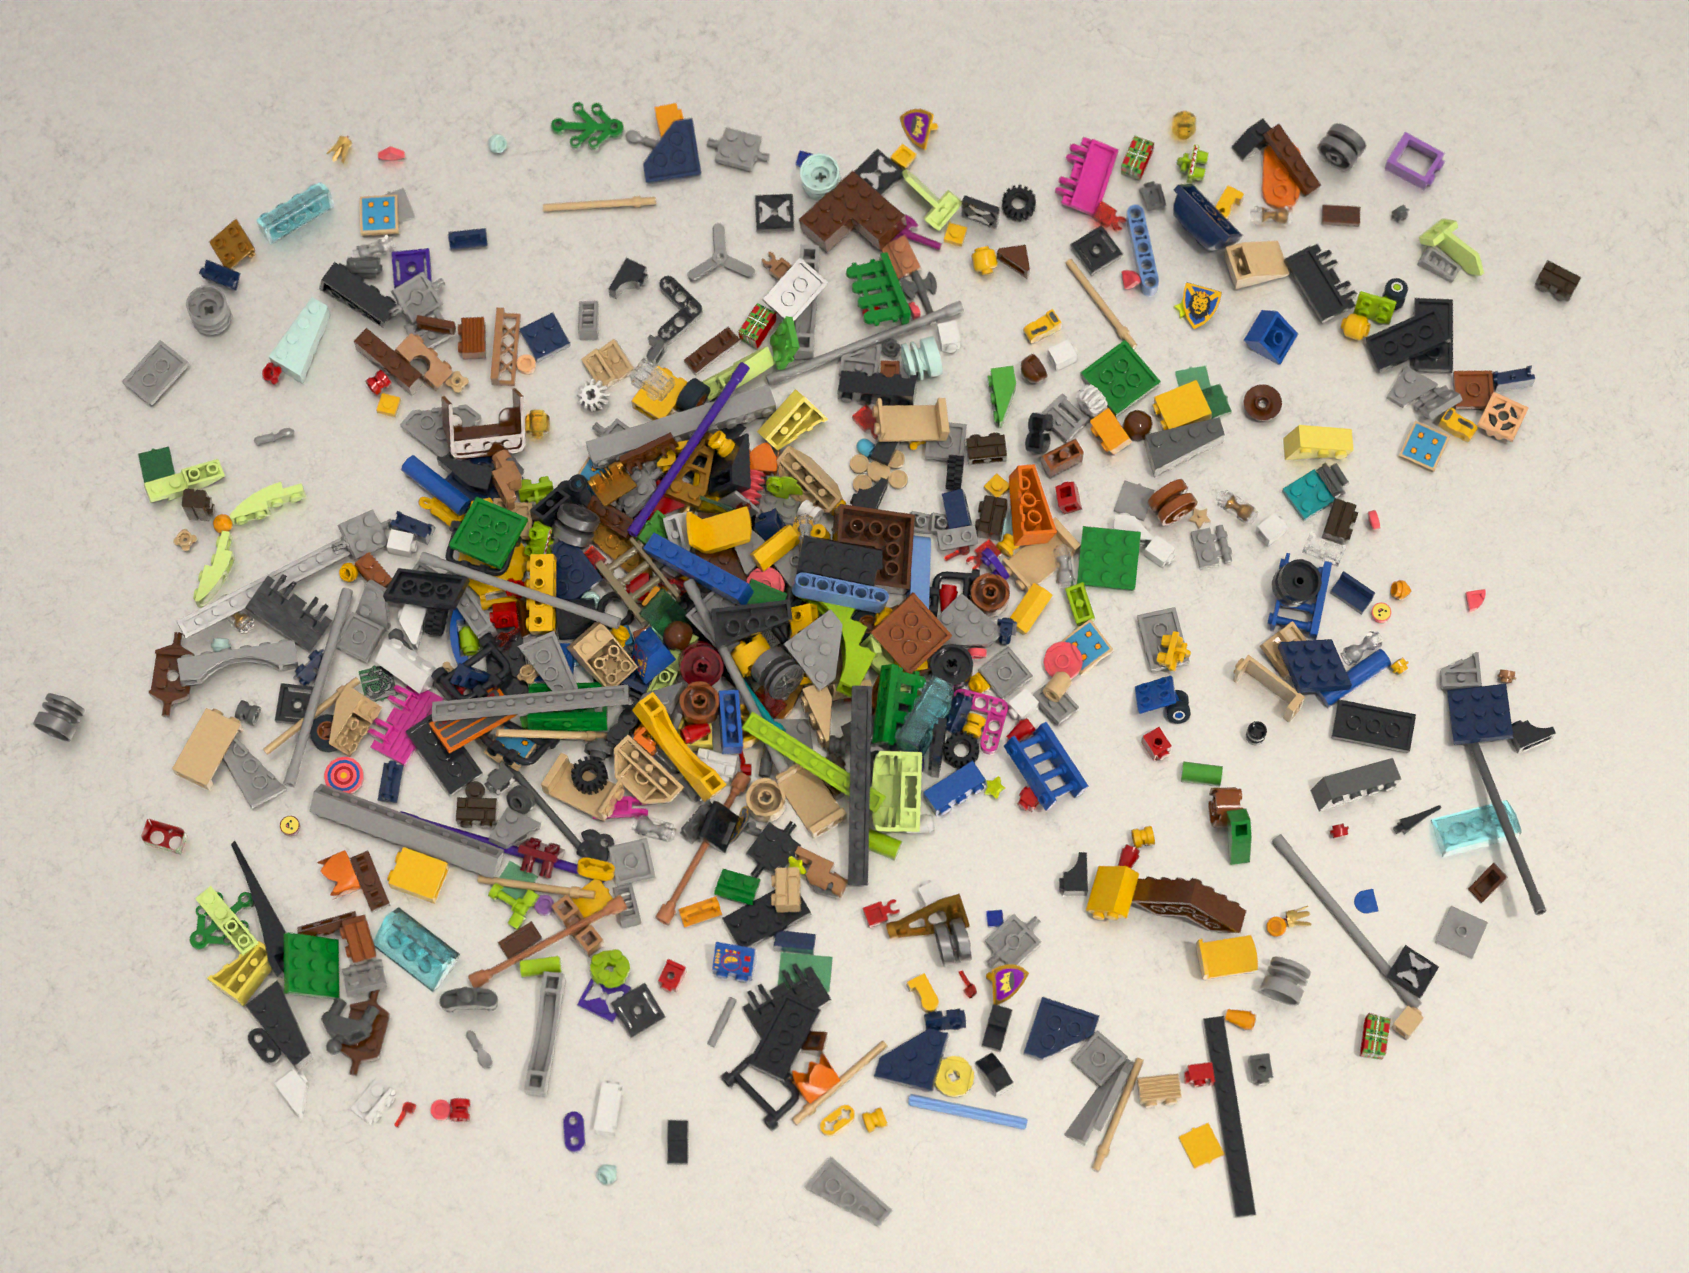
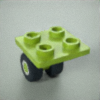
M1399 278L1390 279L1386 283L1382 297L1360 291L1353 313L1365 316L1367 319L1380 324L1390 325L1394 310H1398L1404 305L1408 292L1407 283Z

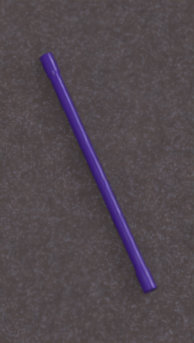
M740 362L733 372L731 379L648 502L627 529L631 536H638L650 514L737 385L749 371L750 367L747 364Z
M400 811L409 816L503 849L506 854L524 858V854L518 853V846L513 845L508 849H504L489 842L487 837ZM535 858V862L542 864L543 859ZM560 859L554 864L553 868L579 875L577 864Z

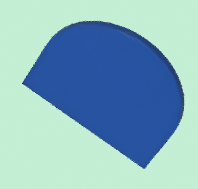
M1373 889L1357 893L1354 904L1358 911L1365 914L1379 911Z

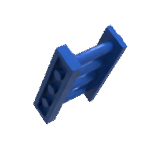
M1286 553L1285 559L1281 558L1279 569L1289 563L1290 553ZM1325 561L1323 567L1317 568L1321 574L1322 584L1320 591L1316 595L1315 603H1304L1299 607H1289L1283 605L1276 598L1274 613L1270 612L1267 623L1271 624L1270 631L1274 632L1276 624L1286 626L1293 621L1299 629H1304L1309 633L1308 639L1316 640L1332 562ZM1279 606L1310 612L1309 614L1313 615L1312 621L1303 622L1278 616Z
M1047 722L1040 724L1033 732V737L1019 742L1015 736H1012L1004 745L1007 754L1011 757L1045 811L1057 801L1056 797L1071 792L1074 798L1081 796L1089 787ZM1039 743L1044 753L1029 758L1024 749ZM1049 759L1055 769L1040 775L1034 765ZM1060 775L1066 785L1050 791L1045 781Z

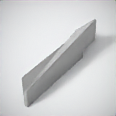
M1126 1059L1102 1088L1100 1086L1097 1087L1065 1132L1066 1137L1085 1146L1093 1128L1101 1132L1135 1062Z

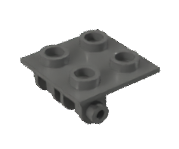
M709 799L696 810L695 814L692 815L693 817L689 818V821L681 828L680 834L684 838L687 837L691 844L695 840L700 839L699 834L712 806Z

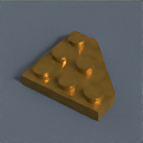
M599 523L597 530L593 531L594 544L613 561L633 547L628 538L623 537L603 523ZM637 553L620 567L629 573L643 563L644 560ZM650 567L642 572L649 573V577L653 578V571Z

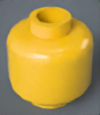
M989 246L974 249L975 252L971 255L974 270L981 272L982 275L993 273L992 269L998 266L995 251L989 249Z
M1354 313L1349 314L1347 318H1343L1341 323V329H1343L1345 337L1355 340L1366 338L1371 328L1367 317Z

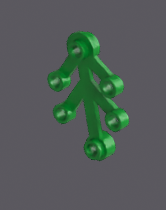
M575 102L572 108L573 112L579 115L585 122H565L561 118H556L551 122L552 132L557 135L563 134L566 130H584L579 136L571 137L570 145L574 149L580 148L581 144L596 131L604 132L598 137H591L589 139V147L593 150L598 149L600 144L610 136L618 137L624 130L623 123L618 119H611L603 111L600 103L592 104L591 111L593 115L599 116L604 123H597L584 110L581 102ZM576 107H581L580 110H575ZM599 107L600 110L594 111V108ZM561 123V126L557 127L555 124ZM613 125L618 126L616 129L611 128ZM575 140L579 141L578 144H573L572 142ZM593 141L597 142L596 145H592L591 143Z
M216 892L224 901L223 895L220 892ZM243 892L239 895L238 902L230 908L234 914H237L242 908L250 909L253 907L254 901L251 893ZM244 897H249V900L246 903L242 902V899ZM199 905L196 908V914L198 915L197 930L191 934L190 944L199 950L206 948L208 944L232 946L231 941L229 943L224 942L225 938H227L225 934L222 937L211 936L214 932L221 931L213 920L211 925L205 929V918L208 914L206 911L202 915L199 914V910L203 909ZM241 920L243 924H246V928L249 931V924L246 921ZM198 936L203 937V940L201 942L196 941V938Z

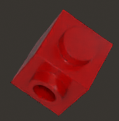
M641 573L630 581V584H626L627 593H634L650 581L649 573ZM650 590L637 599L638 602L636 604H642Z
M1160 727L1142 736L1141 742L1153 761L1158 758L1162 760L1170 755L1169 752L1172 745Z

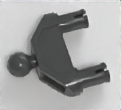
M463 987L444 992L439 1002L442 1009L449 1013L450 1011L454 1012L460 1009L485 1008L488 1011L490 1009L494 1011L497 1008L498 997L490 989Z
M336 997L329 1011L325 1012L321 1018L326 1031L332 1038L326 1044L327 1052L331 1055H336L342 1049L341 1043L352 1045L366 1039L372 1031V1023L379 1010L374 1006L368 1005L361 1020L341 1017L340 1014L347 1003L343 999Z

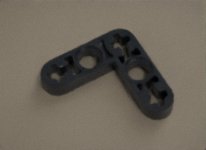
M664 276L659 282L661 292L679 309L658 330V336L665 341L666 345L675 341L703 313L702 305L672 276ZM664 283H667V284H670V283H671V287H672V289L674 290L673 294H672V290H671L669 287H666V288H665V284H664ZM678 294H684L686 296V300L683 302H678L676 300V296ZM689 302H690V306H691L693 309H696V308H697V312H698V313H695V312H692V313H691L690 307L688 306V303H689ZM683 319L685 320V325L678 327L675 325V321ZM663 333H669L670 337L663 338Z

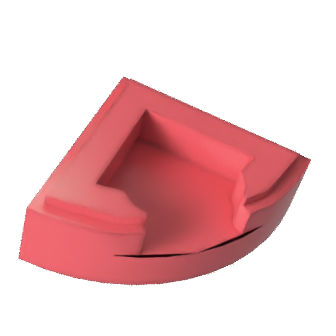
M392 146L378 152V159L382 160L405 158L404 151Z
M1122 271L1125 289L1130 290L1141 283L1140 276L1135 271Z
M915 302L908 303L912 319L919 318V307L915 305Z
M1485 589L1465 593L1469 612L1478 609L1482 605L1486 595Z

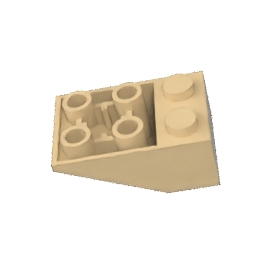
M1278 241L1243 242L1225 248L1224 258L1235 290L1290 275Z
M600 622L594 623L567 647L577 662L603 687L619 685L638 668L606 626Z
M813 684L802 689L801 705L804 712L809 713L811 728L817 730V740L820 747H825L826 752H828L831 734L832 696L827 686L819 692Z
M346 685L336 701L329 744L346 755L351 756L357 749L363 736L368 732L374 719L378 717L382 707Z

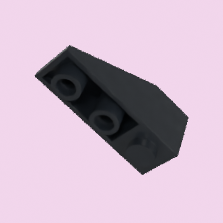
M447 455L443 457L437 456L439 466L470 492L490 495L493 485L492 471H494V468L490 465H477L465 459L462 461L454 460L453 457Z

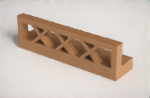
M496 307L490 379L492 385L515 386L521 314L505 313L504 308ZM505 319H516V325L509 329L505 325ZM510 334L514 338V343L508 347L503 341ZM509 352L513 356V360L506 365L502 357ZM508 370L511 373V380H500L501 374L504 371Z

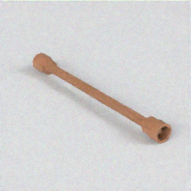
M742 772L736 773L730 784L732 788L724 803L725 807L730 809L740 792L744 793L751 781L749 776ZM704 840L687 868V872H685L678 887H676L673 896H671L672 898L667 901L666 905L662 904L655 916V919L659 922L669 925L676 913L674 909L680 898L679 896H681L693 872H695L694 870H696L700 863V859H702L706 852V848L709 846Z
M619 895L607 902V905L602 910L596 912V914L593 913V915L582 919V921L580 920V922L573 924V926L571 925V927L569 926L564 931L562 930L548 937V939L546 938V940L539 942V944L537 943L530 947V949H526L521 954L518 953L516 956L507 959V961H503L496 965V967L494 966L486 970L481 969L468 975V978L474 988H480L490 982L489 979L496 975V973L498 974V972L500 973L505 968L507 969V967L509 968L516 964V962H520L525 957H530V955L539 952V950L541 951V949L543 950L548 945L550 946V944L552 945L557 942V940L559 941V939L561 940L573 934V932L575 933V931L582 929V927H586L591 922H595L600 917L602 918V916L621 913L628 909L622 896Z

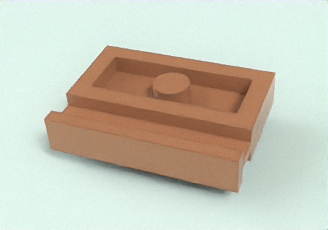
M905 235L888 243L882 249L883 253L888 252L898 280L911 275L914 271L922 269Z

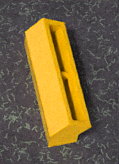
M786 525L750 553V556L753 558L756 566L764 572L800 543L799 537L791 525Z
M1033 583L1010 617L1017 622L1016 630L1022 635L1027 634L1053 596L1045 588Z

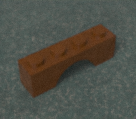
M368 328L354 340L357 351L369 361H374L383 367L397 384L411 396L425 383L423 375Z

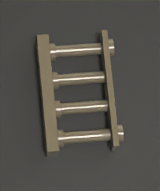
M631 537L629 540L633 546L610 564L607 563L605 565L600 560L595 566L644 628L650 624L648 617L651 612L671 597L680 602L679 594L681 592L675 584L671 585L644 552L642 542L640 540L635 541ZM638 553L644 562L623 578L616 579L613 575L615 573L614 570ZM650 567L656 576L634 593L628 594L624 589L626 584ZM662 582L667 591L645 608H639L636 604L638 602L637 599Z

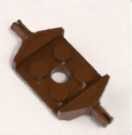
M174 632L172 645L155 650L156 659L149 694L154 699L163 703L161 715L163 717H170L171 706L187 701L190 695L191 685L181 686L177 658L187 654L195 655L182 647L181 639L183 634L180 632L178 634ZM172 672L178 673V678L175 681L168 680V676Z
M379 989L371 991L368 1001L350 1004L348 1018L353 1020H361L368 1005L374 1006L379 1010L372 1023V1031L368 1038L352 1045L341 1043L342 1049L340 1052L351 1059L352 1064L349 1075L357 1076L359 1066L362 1063L376 1061L380 1056L390 1014L378 1005Z

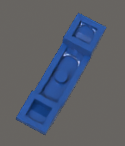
M456 607L453 610L450 622V642L458 665L469 658L468 656L461 657L458 626L466 624L464 617Z

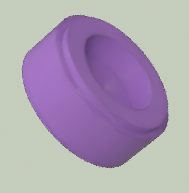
M541 895L534 905L536 912L542 916L551 914L553 912L551 906L554 904V901L548 895Z

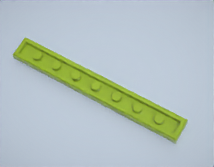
M752 711L742 729L849 796L850 773ZM870 787V810L876 813L886 796Z

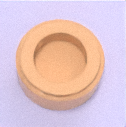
M521 355L517 359L516 365L520 373L527 375L535 370L536 362L531 355Z

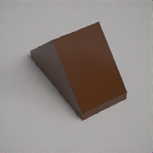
M1026 244L999 248L997 250V259L1028 279L1030 266Z
M1493 863L1468 889L1483 903L1505 883L1508 877Z
M811 1031L801 1053L821 1057L826 1048L828 1033L825 1031Z

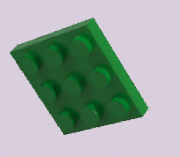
M1126 340L1080 372V376L1088 385L1098 388L1102 395L1106 397L1107 407L1115 417L1161 385L1158 377Z
M476 496L452 538L449 547L501 570L525 528L528 519Z
M1083 526L1077 584L1083 582L1084 585L1135 590L1141 532Z
M285 933L284 993L334 1000L336 997L339 998V939Z

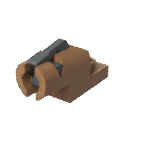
M502 450L492 457L495 470L492 471V482L506 509L513 510L515 509V500H517L515 491L522 487L524 469L508 450Z
M798 846L795 858L802 860L805 866L811 865L806 874V880L813 885V891L830 897L841 898L847 887L848 880L836 872L832 873L834 862Z

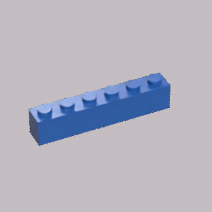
M656 533L652 534L643 548L650 558L689 579H694L696 583L737 605H746L754 593L747 582Z

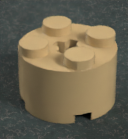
M761 778L754 781L746 793V805L750 809V815L758 822H772L783 815L786 807V798L781 784L770 778ZM763 798H767L769 802L765 803Z

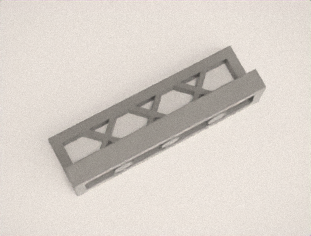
M448 571L447 573H445V574H451V575H458V574H455V573H452V572H449V571ZM466 588L457 605L458 610L478 639L489 631L495 637L498 635V632L468 588Z

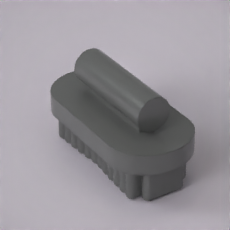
M348 257L346 260L347 265L345 266L348 268V271L353 275L361 276L363 279H376V273L382 271L381 260L378 257Z
M1326 462L1322 464V467L1316 471L1331 495L1337 498L1340 495L1346 494L1343 487L1347 486L1349 481L1338 464L1335 463L1331 467Z

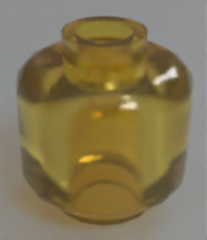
M1188 111L1177 112L1172 118L1173 134L1180 139H1188L1196 132L1195 115Z
M531 410L525 416V432L532 435L534 439L543 438V435L550 432L549 415L544 410Z

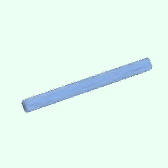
M910 1094L908 1105L1020 1129H1026L1028 1121L1027 1118L914 1094Z

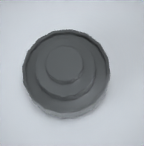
M595 738V741L586 743L584 752L590 755V757L594 756L595 760L599 758L600 761H605V758L613 757V748L610 747L607 740L602 738Z
M515 786L507 793V803L512 810L521 814H527L534 808L535 798L533 793L525 786Z

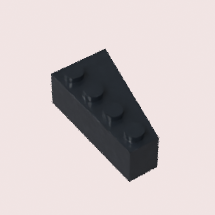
M334 262L321 279L319 290L324 293L328 290L332 294V298L337 301L343 299L349 308L355 311L361 310V314L382 328L391 317L392 313H389V310L397 306L394 299L389 296H383L379 293L380 290L377 287L369 286L361 276L353 275L341 263L337 264Z
M790 600L711 609L716 650L792 622Z
M278 980L245 1005L297 1071L314 1059Z

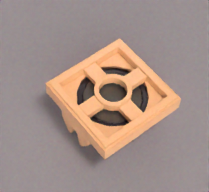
M1493 392L1477 426L1486 430L1488 436L1494 435L1496 440L1504 438L1513 442L1529 407Z

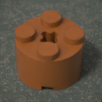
M982 574L973 582L970 601L989 618L998 616L1006 610L1009 604V585L1000 575Z
M693 682L680 695L681 712L687 723L692 725L710 724L716 721L718 717V692L706 682Z
M1236 787L1211 788L1209 796L1213 795V799L1209 801L1208 806L1210 822L1214 823L1212 827H1227L1226 811L1243 809L1240 808L1242 790Z

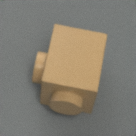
M1407 1006L1394 1022L1392 1029L1408 1040L1423 1021L1422 1012L1414 1006L1412 1008Z

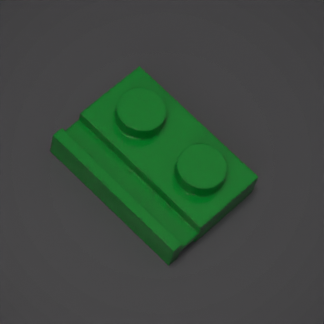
M751 578L749 585L754 593L747 604L786 599L787 593Z
M722 869L714 894L753 905L761 879Z

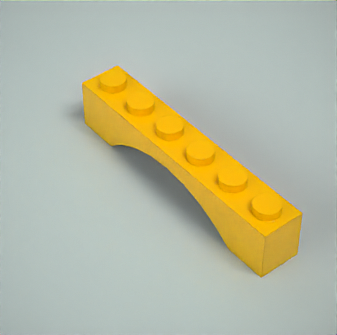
M654 692L639 701L632 711L701 799L706 802L707 799L710 800L719 794L726 786V783L713 768L700 760L684 743L674 728L665 706Z

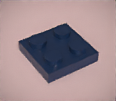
M553 312L519 329L536 362L571 346Z

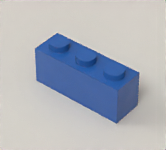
M739 690L719 691L718 715L722 754H741L743 750Z
M971 761L925 790L923 798L936 816L940 813L944 815L952 809L951 806L956 803L960 805L965 802L970 794L981 792L985 788L986 779L975 763Z

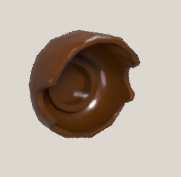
M1031 354L1022 360L1020 368L1026 380L1031 383H1039L1047 377L1046 369L1035 354Z
M1134 410L1125 417L1122 427L1131 440L1140 441L1144 440L1145 435L1151 432L1153 423L1151 417L1146 412Z
M673 621L668 624L663 632L665 646L672 650L685 649L691 641L693 629L689 624L682 621Z

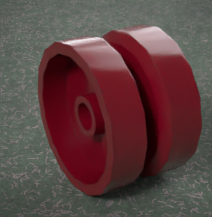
M695 641L689 643L679 655L678 665L683 679L688 684L701 681L713 686L719 681L723 673V662L718 650L712 644L706 641Z

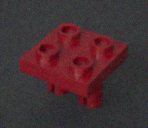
M530 837V839L522 842L518 849V853L524 854L520 870L532 873L535 858L543 859L539 876L551 878L554 864L563 858L565 849H561V846L555 843H549V845L541 843L542 840Z

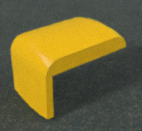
M747 506L705 519L699 518L692 512L686 513L689 545L702 553H715L746 544L751 540L752 524Z
M1251 935L1204 943L1202 939H1198L1196 943L1203 980L1251 973L1258 970L1257 951Z

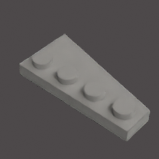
M554 631L518 646L551 691L579 689Z
M235 737L223 757V761L250 807L254 808L286 792L287 788Z
M830 1157L804 1187L877 1226H880L893 1212L889 1206L833 1157Z

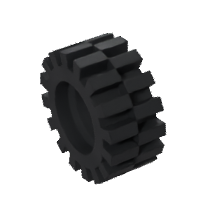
M1013 185L1012 189L1008 188L1004 192L1002 210L1004 215L1007 214L1008 219L1012 217L1013 221L1016 222V219H1019V222H1022L1023 218L1028 220L1029 216L1033 215V211L1035 212L1036 196L1031 189L1028 191L1027 186L1021 188L1022 185H1018V188ZM1015 198H1022L1026 201V206L1022 209L1014 208L1012 201Z
M949 455L945 489H961L964 456Z
M428 608L425 621L426 634L443 635L449 609Z
M958 731L955 735L954 733L951 734L944 744L945 760H948V764H952L953 768H962L971 761L975 763L979 755V743H977L976 737L973 738L971 733L968 735L965 731L963 733ZM958 744L967 745L969 748L968 755L964 757L957 756L954 753L955 746Z
M586 756L584 761L580 758L578 760L579 764L574 763V769H571L574 786L578 791L581 790L582 794H586V791L589 795H592V791H595V794L599 793L598 789L600 788L602 791L604 789L603 785H607L608 774L605 764L599 758L595 760L594 756H591L590 760ZM588 770H594L597 772V776L594 780L585 781L582 778L583 773Z

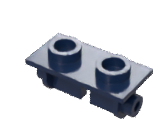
M486 228L448 232L450 250L488 246Z
M206 260L204 268L201 267L199 271L203 278L237 290L241 273L210 260Z
M1011 618L998 619L997 625L1000 627L1001 634L999 643L1007 646L1011 641V636H1016L1017 622Z
M315 649L308 656L310 660L305 665L302 663L294 671L296 675L293 678L299 677L301 685H309L317 676L313 669L319 670L323 657L321 653L324 649L319 651Z
M957 692L956 696L953 697L950 711L945 716L947 719V731L955 734L958 731H962L966 718L961 717V714L968 715L973 705L972 697L965 696L960 692Z
M392 760L389 763H384L378 801L398 802L404 765L396 764L397 762Z
M960 1008L946 1010L947 1016L944 1017L942 1011L928 1012V1014H924L926 1030L941 1031L966 1028L965 1011L960 1010Z

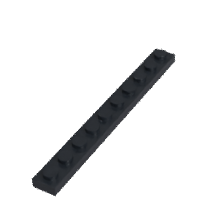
M852 686L848 885H868L872 686Z
M1224 1016L1204 1018L1203 1023L1209 1059L1212 1062L1215 1078L1214 1090L1235 1219L1256 1216Z

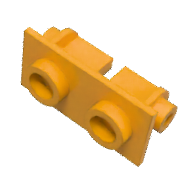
M716 896L678 909L684 928L722 915Z

